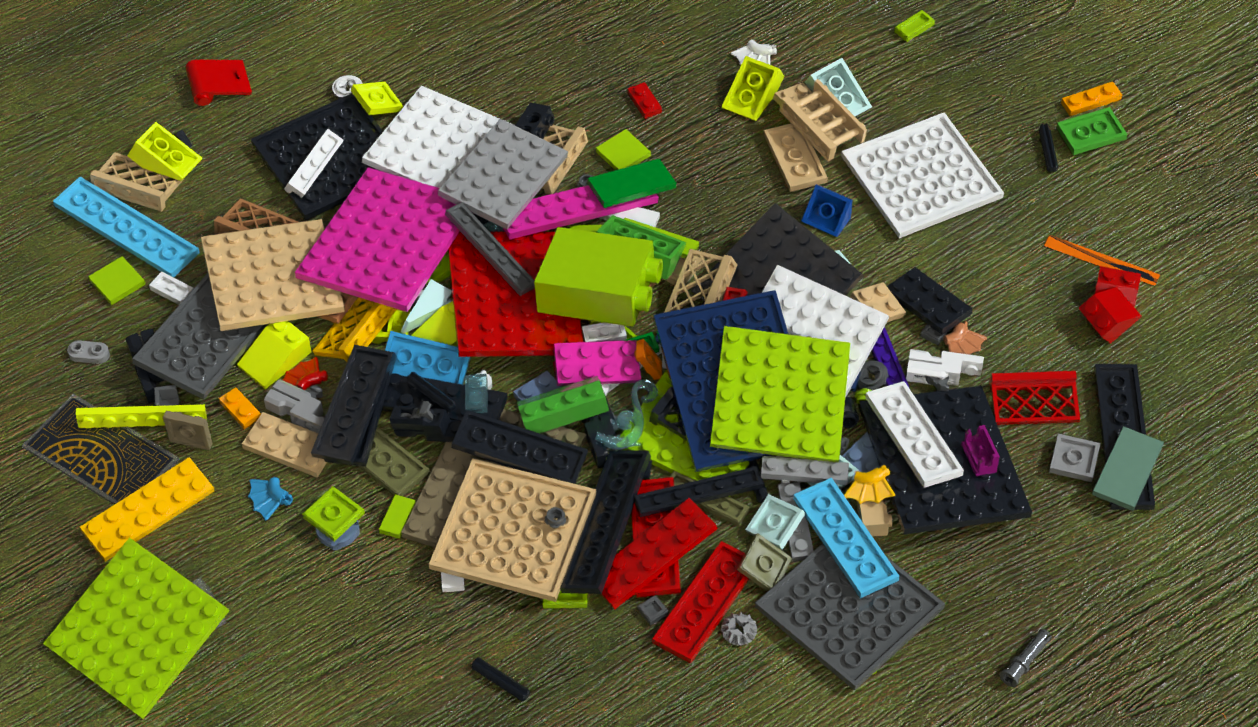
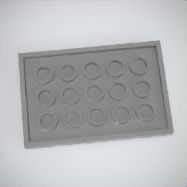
M499 119L438 190V196L456 205L462 202L472 213L508 229L567 158L568 151Z

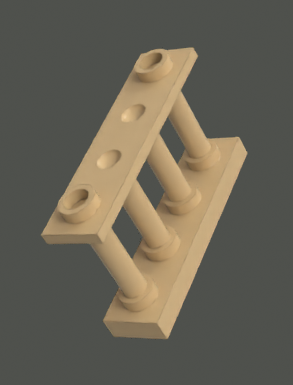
M819 79L815 80L813 93L795 102L788 95L781 99L779 111L827 162L834 159L836 147L853 137L860 143L865 141L867 132L865 125L859 122ZM816 99H819L824 105L809 114L804 113L801 107ZM829 111L836 117V119L821 127L813 122V120ZM841 124L849 130L833 140L829 139L825 134Z

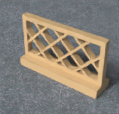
M556 125L549 126L548 131L555 132L556 134L547 136L544 140L550 142L558 139L559 143L554 145L567 150L568 156L542 187L545 194L550 195L555 192L588 143L585 128L578 126L576 130ZM571 136L568 140H561L562 137Z
M116 152L113 153L99 171L93 170L90 174L91 183L110 195L161 212L166 207L165 201L182 182L176 179L166 182L165 179L170 177L161 174L149 176L148 173L153 171L144 168L131 171L130 168L141 166L128 156ZM116 160L124 162L123 164L114 165ZM123 169H127V170H128V172H124V173H120V174L117 173L118 170H123ZM114 172V175H109L106 173ZM142 174L145 175L144 178H139V179H135V178H134V176H138V175H142ZM129 177H131L132 180L128 181V180H125L124 178H129ZM162 180L163 182L155 185L152 184L153 181ZM148 183L149 186H144L140 184ZM159 189H166L165 192L159 191Z
M690 249L664 313L680 310V308L691 303L692 307H695L693 301L702 296L705 299L704 305L723 301L726 287H729L737 267V263L732 256L724 255L722 257ZM693 257H701L703 262L692 267ZM714 261L720 262L719 267L711 272L708 265ZM706 267L708 274L698 279L695 272ZM693 273L695 281L685 286V277ZM711 278L712 285L703 290L700 283ZM698 285L701 292L691 297L688 290ZM686 292L688 299L678 304L677 296Z

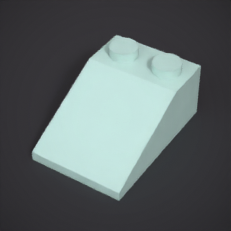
M843 58L811 74L805 81L807 87L813 92L815 80L819 79L855 117L872 107Z

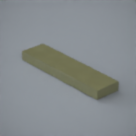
M676 471L670 476L674 478L675 486L695 481ZM728 496L696 504L698 507L737 526H740L750 509L749 506Z

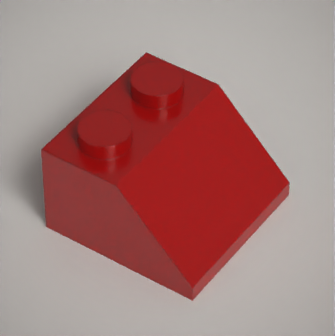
M1100 266L1094 294L1118 287L1135 307L1141 274Z
M1118 287L1094 294L1078 308L1101 337L1110 344L1142 317Z

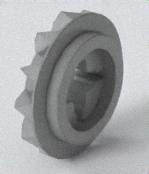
M742 612L739 614L731 613L729 617L724 618L721 625L722 635L731 644H748L757 634L756 621L751 618L750 614L744 615ZM735 623L739 624V626H744L743 634L739 629H735Z

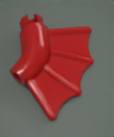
M314 357L309 361L299 362L294 369L286 371L283 379L287 383L306 390L310 386L326 382L328 380V373L325 370H319L318 358Z

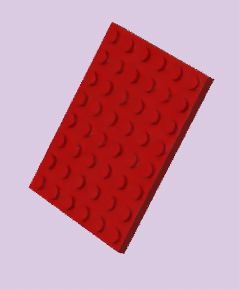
M461 232L458 233L448 249L458 357L554 356V343L583 342L580 319L537 312L535 289L519 296ZM490 232L535 281L555 232H538L510 240L506 232Z

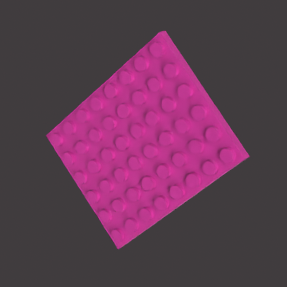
M367 168L295 271V277L408 312L460 232L445 215L446 210L456 204L438 196L440 188Z

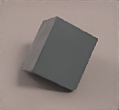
M176 385L154 388L156 406L180 405Z

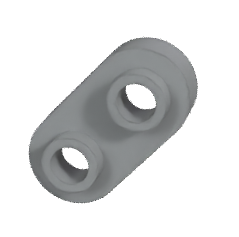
M74 341L67 349L69 358L74 362L102 364L110 357L108 346L100 342Z

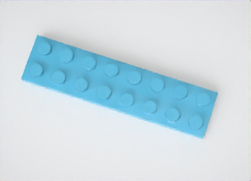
M82 177L75 180L53 200L54 206L173 278L200 253L199 248Z

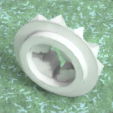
M346 75L334 81L332 90L334 96H338L340 99L352 93V85L363 83L356 76ZM347 85L350 87L349 91H346Z

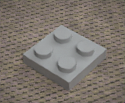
M1058 434L1049 473L1092 482L1100 443Z

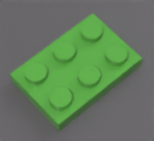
M1110 107L1057 122L1056 126L1073 155L1127 139L1126 131Z

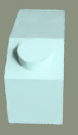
M431 279L405 320L400 332L405 334L421 326L439 308L452 302L449 299L452 290Z

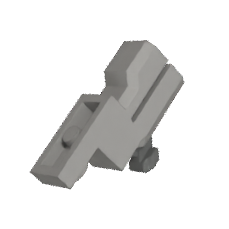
M281 379L277 380L272 387L273 389H270L265 396L264 403L266 409L280 416L288 414L293 424L319 433L325 418L321 417L323 415L322 403L316 397H323L322 389L315 385L311 386V389L303 390Z

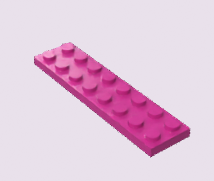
M589 185L532 199L508 229H503L510 240L658 203V195L653 194L604 208Z

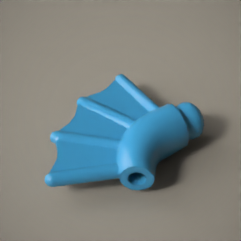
M273 477L269 481L249 480L251 491L248 498H251L254 502L253 510L261 513L264 520H268L280 504L289 506L293 502V496L280 487L279 478Z

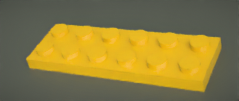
M189 457L80 526V530L106 562L116 555L129 537L137 542L213 493L214 487Z

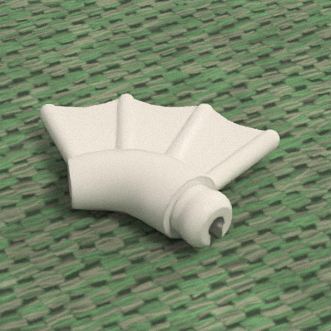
M750 40L747 46L731 52V55L739 60V65L742 64L745 56L770 65V56L776 55L777 49L776 45L758 44L754 40Z

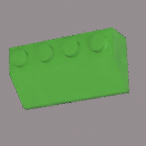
M614 215L596 232L652 240L654 258L663 260L661 279L666 280L674 272L686 245V242Z
M598 376L517 402L525 429L536 433H543L609 411Z

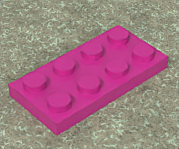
M637 340L554 343L557 386H567L598 376L601 384L640 383V364L636 361L634 355Z

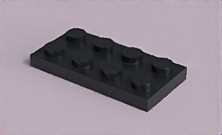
M916 267L887 286L902 306L942 335L972 314V307Z

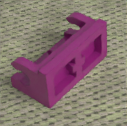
M985 425L979 426L977 434L971 436V430L968 429L961 445L975 475L996 473L1000 456Z

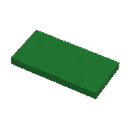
M660 159L593 176L587 180V184L604 208L675 189L677 184Z

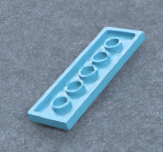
M832 478L794 494V501L805 512L806 519L860 598L899 581L898 573Z

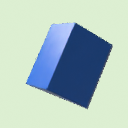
M816 184L801 221L838 237L851 218L853 200Z

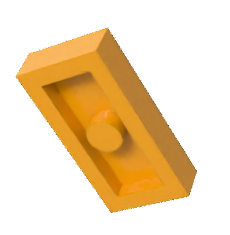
M236 387L219 398L220 404L244 429L255 423L261 415Z

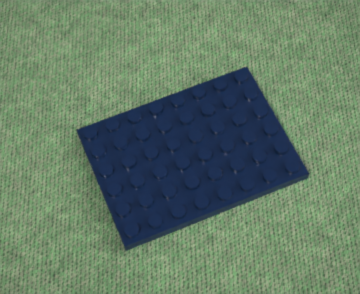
M776 290L654 315L653 320L695 472L762 458V456H773L710 447L724 326L788 334Z

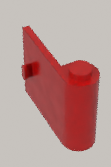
M196 59L189 61L185 66L193 100L197 105H208L213 100L214 95L252 94L243 60Z

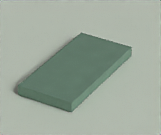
M1123 426L1092 495L1134 511L1164 442Z

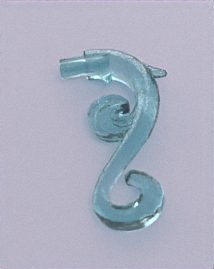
M639 380L633 385L631 398L634 412L624 410L617 417V425L623 430L631 429L632 424L629 422H633L634 429L629 435L625 437L617 435L614 437L598 432L595 440L603 443L607 448L617 450L641 446V443L637 441L643 432L644 417L637 391L639 389L648 391L649 395L642 396L641 401L649 403L658 396L656 385L649 380Z

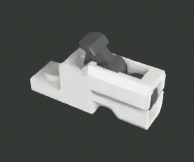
M910 349L906 380L934 385L937 391H949L948 385H959L960 373L981 376L984 357L942 351L941 357L931 356L928 351Z

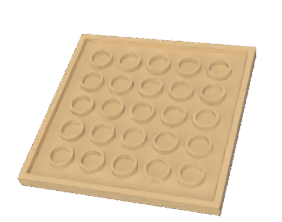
M322 219L201 237L220 331L345 312L340 291L295 277V271L324 231Z
M472 458L429 562V569L556 602L561 584L595 499L596 489ZM553 507H558L565 513L566 523L563 526H559V528H551L549 524L545 523L547 511Z

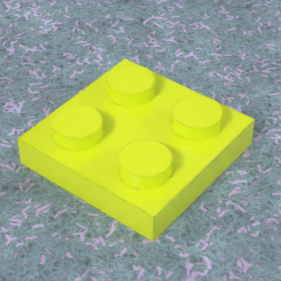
M386 82L352 85L351 92L368 115L400 112L403 108L402 103Z

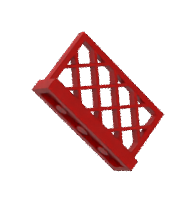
M1076 371L992 373L989 386L992 393L993 412L997 425L1080 422ZM1062 388H1071L1072 395L1068 399L1058 393ZM1041 389H1047L1052 395L1045 400L1038 392ZM997 390H1005L1010 396L1003 401L997 396ZM1019 390H1026L1031 395L1024 400L1017 395V392ZM1054 396L1063 402L1059 409L1049 403ZM1033 397L1043 403L1037 410L1028 403ZM1012 398H1015L1022 404L1016 411L1007 404ZM1067 405L1074 410V416H1066L1061 411ZM1024 406L1033 413L1031 417L1024 418L1019 414ZM1047 406L1054 414L1051 417H1045L1040 411ZM1003 407L1012 413L1009 418H999V411Z

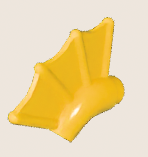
M882 465L880 468L877 467L869 472L857 471L854 476V482L844 494L845 498L854 499L859 504L868 501L879 504L883 499L895 496V493L885 479L886 476L890 475L889 469L886 468V465Z

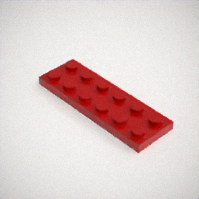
M674 478L642 480L638 494L675 486ZM634 503L632 508L633 541L673 510L640 517ZM679 560L636 592L637 598L681 593Z
M688 498L615 555L604 589L600 595L615 610L718 529L717 525Z
M721 541L652 638V643L691 664L749 580L748 577L737 570L745 553Z

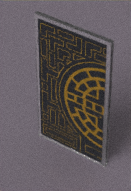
M72 394L22 445L23 449L113 505L167 472L179 461V457L129 427L78 428L76 408L96 407L75 394Z

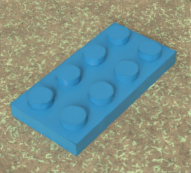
M390 331L385 351L395 352L397 356L392 374L408 376L411 372H415L424 378L462 385L464 383L470 357H458V348L456 346Z

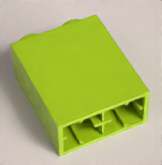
M558 227L534 281L537 312L634 327L639 311L648 312L650 309L652 287H649L650 283L658 284L660 282L663 260L654 258L652 240Z

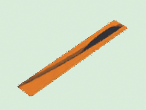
M1049 235L1044 245L1045 247L1098 266L1141 274L1140 281L1153 286L1156 285L1160 277L1158 273Z

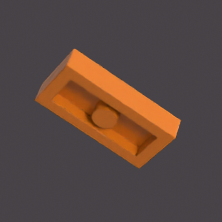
M644 339L636 341V350L634 351L636 361L641 363L646 373H649L654 380L660 379L662 377V360Z

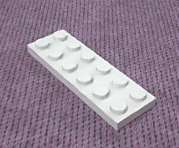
M904 381L866 392V400L924 488L963 476L964 469Z

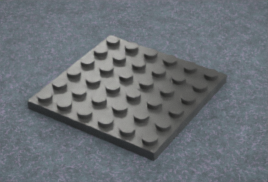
M822 544L755 603V608L855 691L944 609L945 603L888 557L887 559L899 575V581L860 598L825 545Z

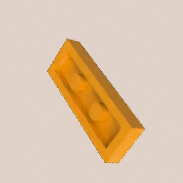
M1109 82L1064 97L1061 100V104L1071 117L1122 99V93L1114 82Z

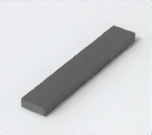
M462 202L446 210L445 215L519 296L535 289L533 278Z

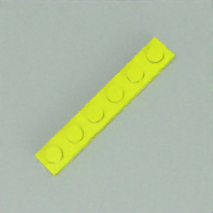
M205 404L76 408L78 428L165 426L163 416L166 411L181 412L185 415L200 416L204 419H207Z

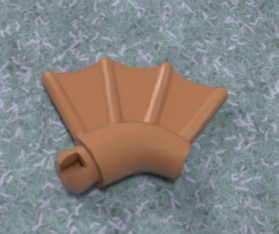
M964 321V323L960 322L953 328L952 333L944 335L943 341L945 345H948L949 352L971 355L981 351V344L987 340V337L968 330V323Z

